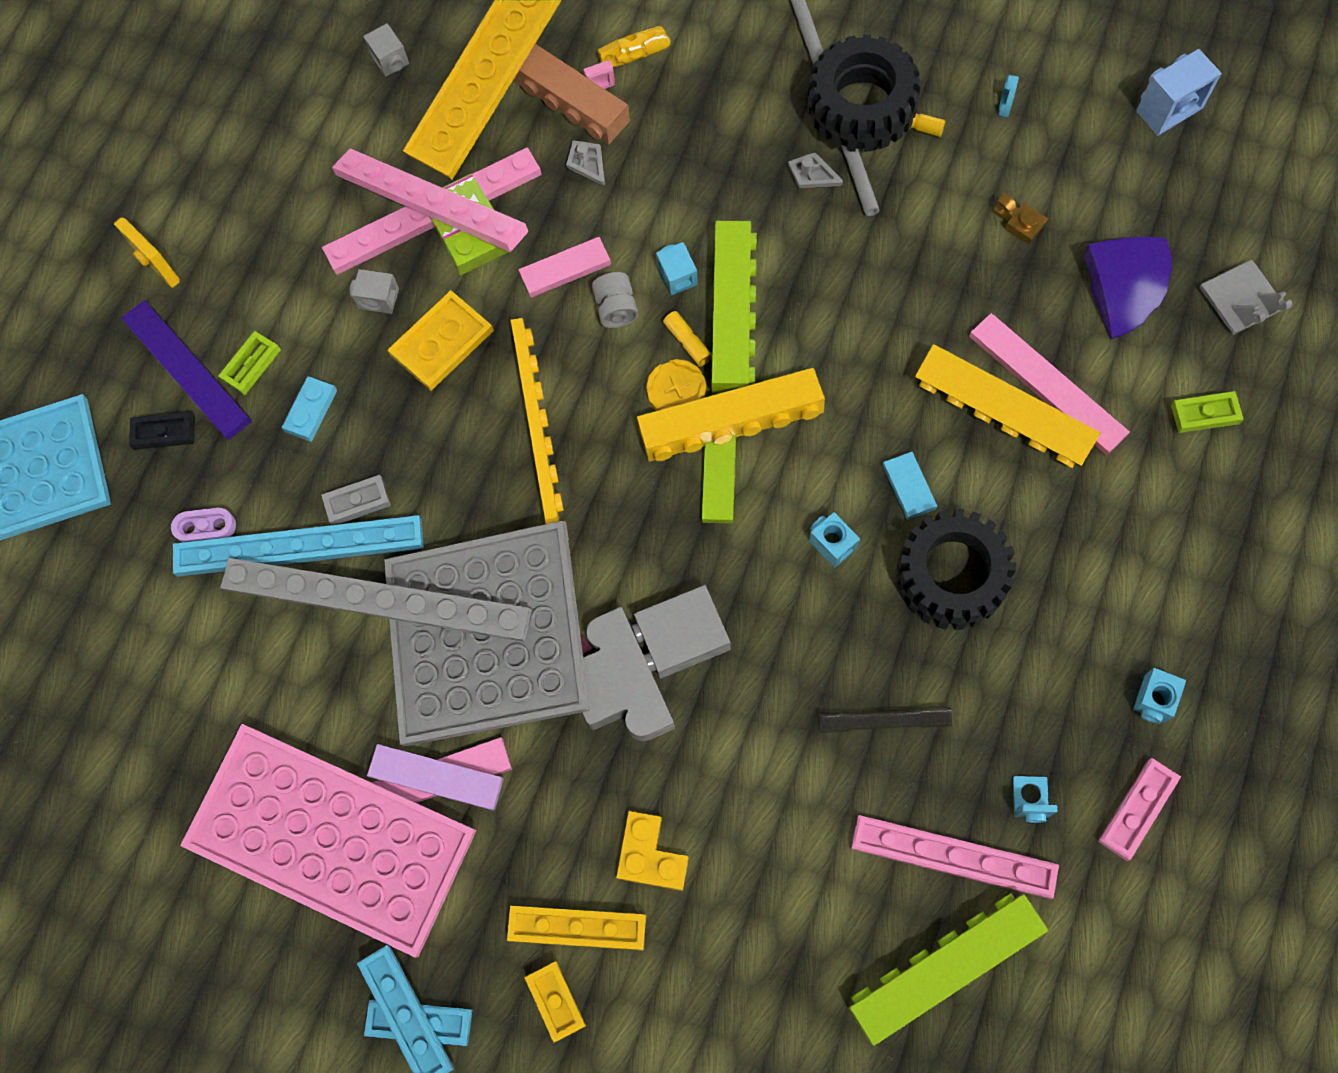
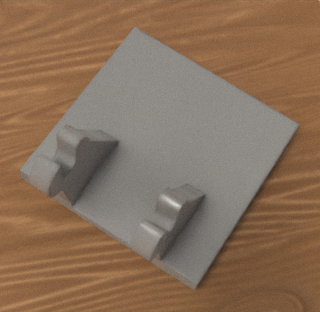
M1253 260L1239 265L1201 284L1199 287L1233 335L1254 324H1259L1265 321L1266 318L1280 311H1285L1292 306L1291 299L1286 302L1284 301L1286 292L1276 293Z

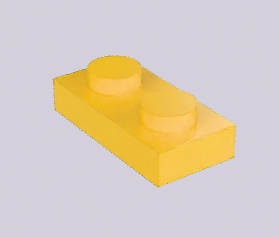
M556 961L524 977L554 1043L586 1027Z

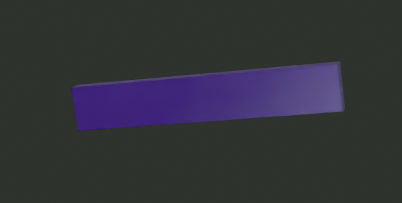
M145 300L121 317L227 440H230L252 422Z

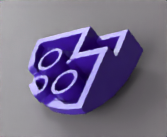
M1159 237L1121 238L1088 245L1083 257L1093 280L1090 288L1111 340L1135 330L1145 322L1146 318L1155 309H1158L1167 293L1170 274L1172 273L1171 252L1167 239Z

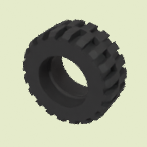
M863 34V38H856L854 35L847 37L845 42L841 43L839 40L830 45V51L825 49L819 55L818 60L814 62L811 68V75L809 76L808 112L811 115V122L814 128L819 129V134L825 140L830 138L832 139L831 144L839 148L842 145L846 146L849 151L856 152V149H864V152L873 151L874 147H879V149L888 147L891 140L897 142L903 137V132H907L910 129L917 112L921 80L919 79L920 72L918 66L913 63V57L907 51L903 53L902 46L896 42L893 44L889 43L885 37L879 36V39L871 38V35ZM864 82L882 88L888 94V97L875 104L858 105L847 101L838 92L850 84Z

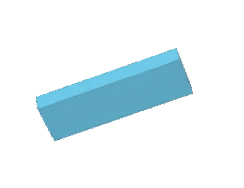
M369 1000L364 1036L395 1039L376 1000ZM421 1005L441 1044L468 1046L472 1009Z

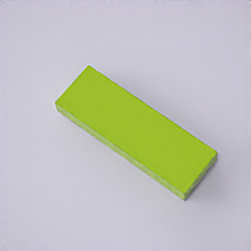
M736 434L731 435L732 439L724 444L717 445L714 443V440L705 443L702 523H733Z

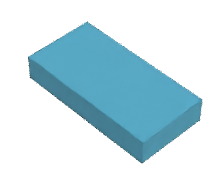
M913 452L883 462L885 473L907 520L936 510L937 504Z

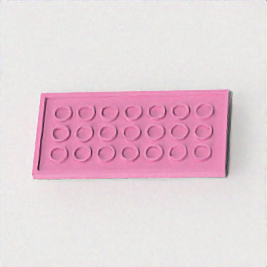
M241 724L180 846L416 958L419 957L477 830L247 725Z

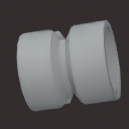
M612 272L594 280L592 289L596 303L599 304L597 308L601 324L604 327L619 328L629 325L637 319L638 310L635 299L632 297V287L627 274Z

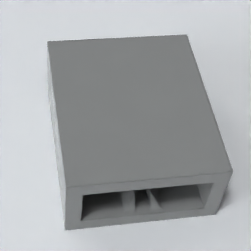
M706 585L634 614L637 624L632 625L633 632L638 643H645L648 653L643 654L650 671H657L659 679L731 650V642Z

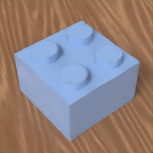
M1200 49L1189 55L1183 54L1172 65L1165 69L1159 68L1150 76L1148 87L1141 95L1142 100L1136 112L1158 136L1203 109L1222 73Z

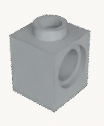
M388 23L363 36L370 55L385 77L409 64L404 46Z
M358 269L356 280H352L350 285V296L354 299L358 309L393 313L399 291L393 274Z

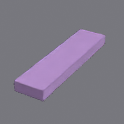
M379 744L376 746L367 774L370 778L492 811L495 810L504 780L499 776Z

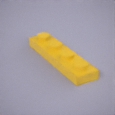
M510 906L507 941L644 950L646 914Z

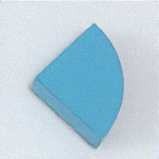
M1012 75L1007 77L1001 96L998 116L1009 117L1019 77Z

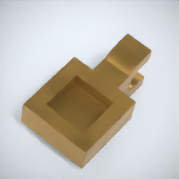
M1005 192L998 199L997 206L992 211L997 216L1008 221L1005 227L1006 230L1028 245L1048 220L1047 217L1025 202L1020 208L1016 207L1013 198Z

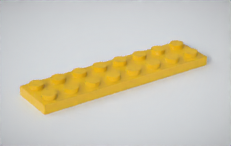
M494 0L403 152L412 159L453 180L562 0Z

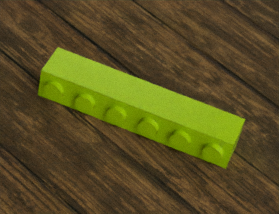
M716 221L712 395L755 384V367H749V357H755V339H749V330H755L756 312H750V303H756V285H750V277H756V259H750L751 250H756L757 233L751 232V221Z
M1012 893L1008 894L994 903L998 910L988 916L982 911L966 922L969 928L958 935L953 930L939 939L938 943L941 947L929 954L927 949H924L911 957L909 961L912 966L900 973L899 969L895 968L882 976L880 980L883 985L871 992L867 986L853 995L851 999L854 1004L849 1006L848 1010L869 1044L875 1046L1048 932L1049 930L1025 894L1014 898Z

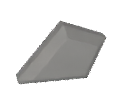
M573 140L566 164L567 168L600 185H605L600 144Z
M815 152L788 162V166L799 188L842 186L843 180Z

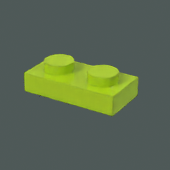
M1236 391L1174 400L1171 404L1178 433L1237 425L1244 420Z

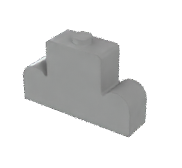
M622 607L592 620L587 627V637L595 653L583 658L590 711L583 712V715L590 729L596 730L626 716L627 729L630 735L638 741H648L674 730L673 719Z

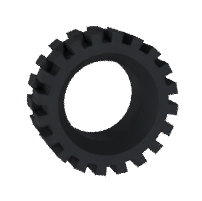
M955 509L952 517H948L947 510H943L937 513L935 520L929 515L922 520L920 527L916 525L911 530L898 559L896 569H899L896 581L897 585H902L900 591L902 600L905 601L909 598L911 601L908 609L913 614L918 610L924 613L922 621L929 624L933 618L939 621L937 628L946 630L949 624H954L955 630H963L967 623L974 627L979 625L984 618H990L1002 604L1015 580L1012 579V576L1016 572V562H1010L1015 553L1012 546L1004 547L1008 539L1004 531L997 535L993 532L996 523L989 519L984 525L979 522L981 514L974 511L970 518L964 517V509ZM946 542H959L970 546L980 555L986 569L984 585L966 594H954L941 589L933 582L927 571L926 556L929 551L937 545Z

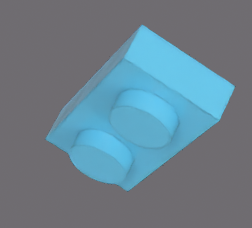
M307 376L282 426L283 431L312 442L337 392L336 387Z

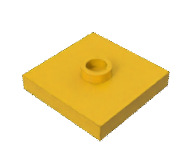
M121 217L114 223L135 250L132 254L144 267L149 265L171 288H174L180 282V279L162 255L125 218Z

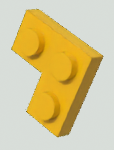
M629 811L616 878L683 891L689 857L656 850L662 817Z

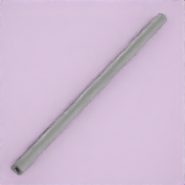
M791 0L808 52L814 64L823 52V48L806 0ZM842 145L865 215H876L879 212V207L859 150L856 149V152L849 151L846 146Z

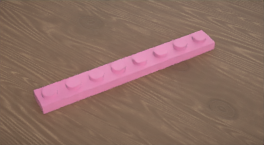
M527 147L472 175L487 199L491 200L542 174L540 167ZM405 206L323 246L322 249L334 272L338 275L434 228V225L429 216Z
M351 148L332 167L336 176L506 251L511 252L528 233L526 224Z

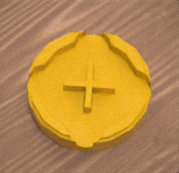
M679 359L669 360V363L660 364L655 367L648 377L646 386L649 402L655 411L705 398L707 392L706 381L700 369L689 361Z

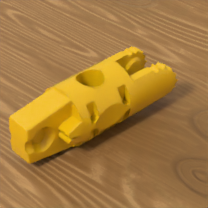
M657 26L617 39L598 49L601 63L610 60L612 66L615 67L667 49L671 45V41L665 34L664 28Z

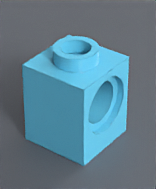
M684 242L676 245H667L661 251L656 252L657 267L670 295L698 285L697 269Z
M835 512L828 518L825 516L820 517L810 528L812 531L809 542L834 568L858 549L860 538ZM828 533H834L839 536L840 541L830 543L826 541L824 536Z
M1153 668L1144 676L1133 711L1141 713L1143 719L1152 723L1160 724L1161 722H1167L1175 716L1186 680ZM1153 691L1163 696L1164 706L1155 703L1152 698Z

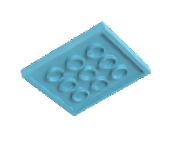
M83 394L0 420V541L111 505L88 399Z

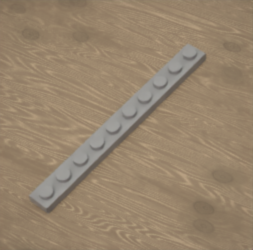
M228 558L220 587L229 592L521 642L526 641L532 610L527 607Z

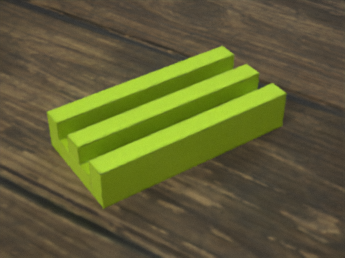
M254 331L218 377L222 382L229 384L233 389H237L245 396L281 349L277 344ZM259 343H262V344L259 346V348L255 351V353H254L252 356H249V355L253 352V350L257 347V345H258ZM244 363L243 368L239 371V373L235 376V378L232 379V376L236 373V371H237V370L240 368V366Z

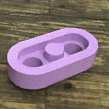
M223 508L185 511L178 514L171 524L172 534L182 543L231 537L236 529L235 518ZM225 522L224 528L217 530L218 525ZM195 526L193 532L187 534L188 528Z

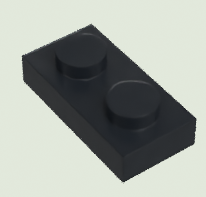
M190 412L130 418L129 446L133 450L194 444V416Z

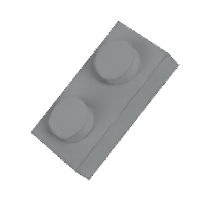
M381 475L321 495L331 525H337L391 506Z

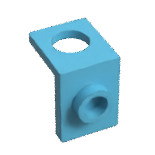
M1013 777L1014 817H1025V821L1030 823L1046 822V818L1058 812L1057 805H1048L1047 777ZM1033 784L1039 789L1040 798L1036 803H1028L1022 798L1021 790L1024 785Z

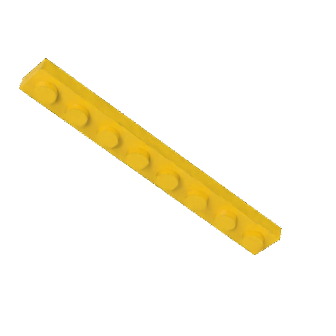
M523 318L511 320L544 516L546 524L560 521L558 512L564 511L561 494H555L553 483H558L559 481L556 465H550L548 455L554 454L551 437H545L543 428L549 427L546 409H540L538 401L544 399L541 382H535L534 373L539 372L536 354L530 355L529 346H534L531 328H525Z

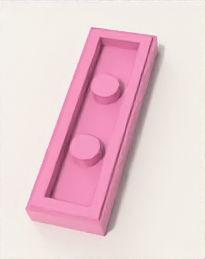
M597 237L518 270L530 298L610 266L611 261L600 237Z
M1148 759L1098 842L1124 860L1130 861L1181 776L1155 759Z

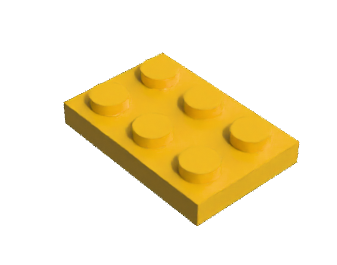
M450 290L387 351L391 357L426 388L432 391L494 329L488 321Z

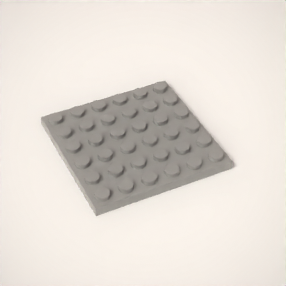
M563 521L384 560L386 584L527 607L532 610L525 642L389 619L400 745L410 746L590 711L567 525Z

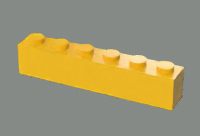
M935 344L932 345L915 376L922 380L919 384L920 387L933 394L938 389L948 394L946 401L961 409L964 404L976 409L973 415L987 423H990L992 418L1001 422L1003 425L1000 430L1015 438L1020 433L1029 437L1031 440L1028 445L1043 453L1046 452L1047 448L1059 453L1056 460L1071 468L1074 467L1075 463L1083 465L1101 432Z
M814 368L637 416V422L648 461H664L678 453L696 452L705 446L706 442L714 440V443L717 445L727 443L732 439L731 435L736 434V437L743 435L753 436L761 430L771 427L782 428L796 420L814 419L821 413H824L825 397Z

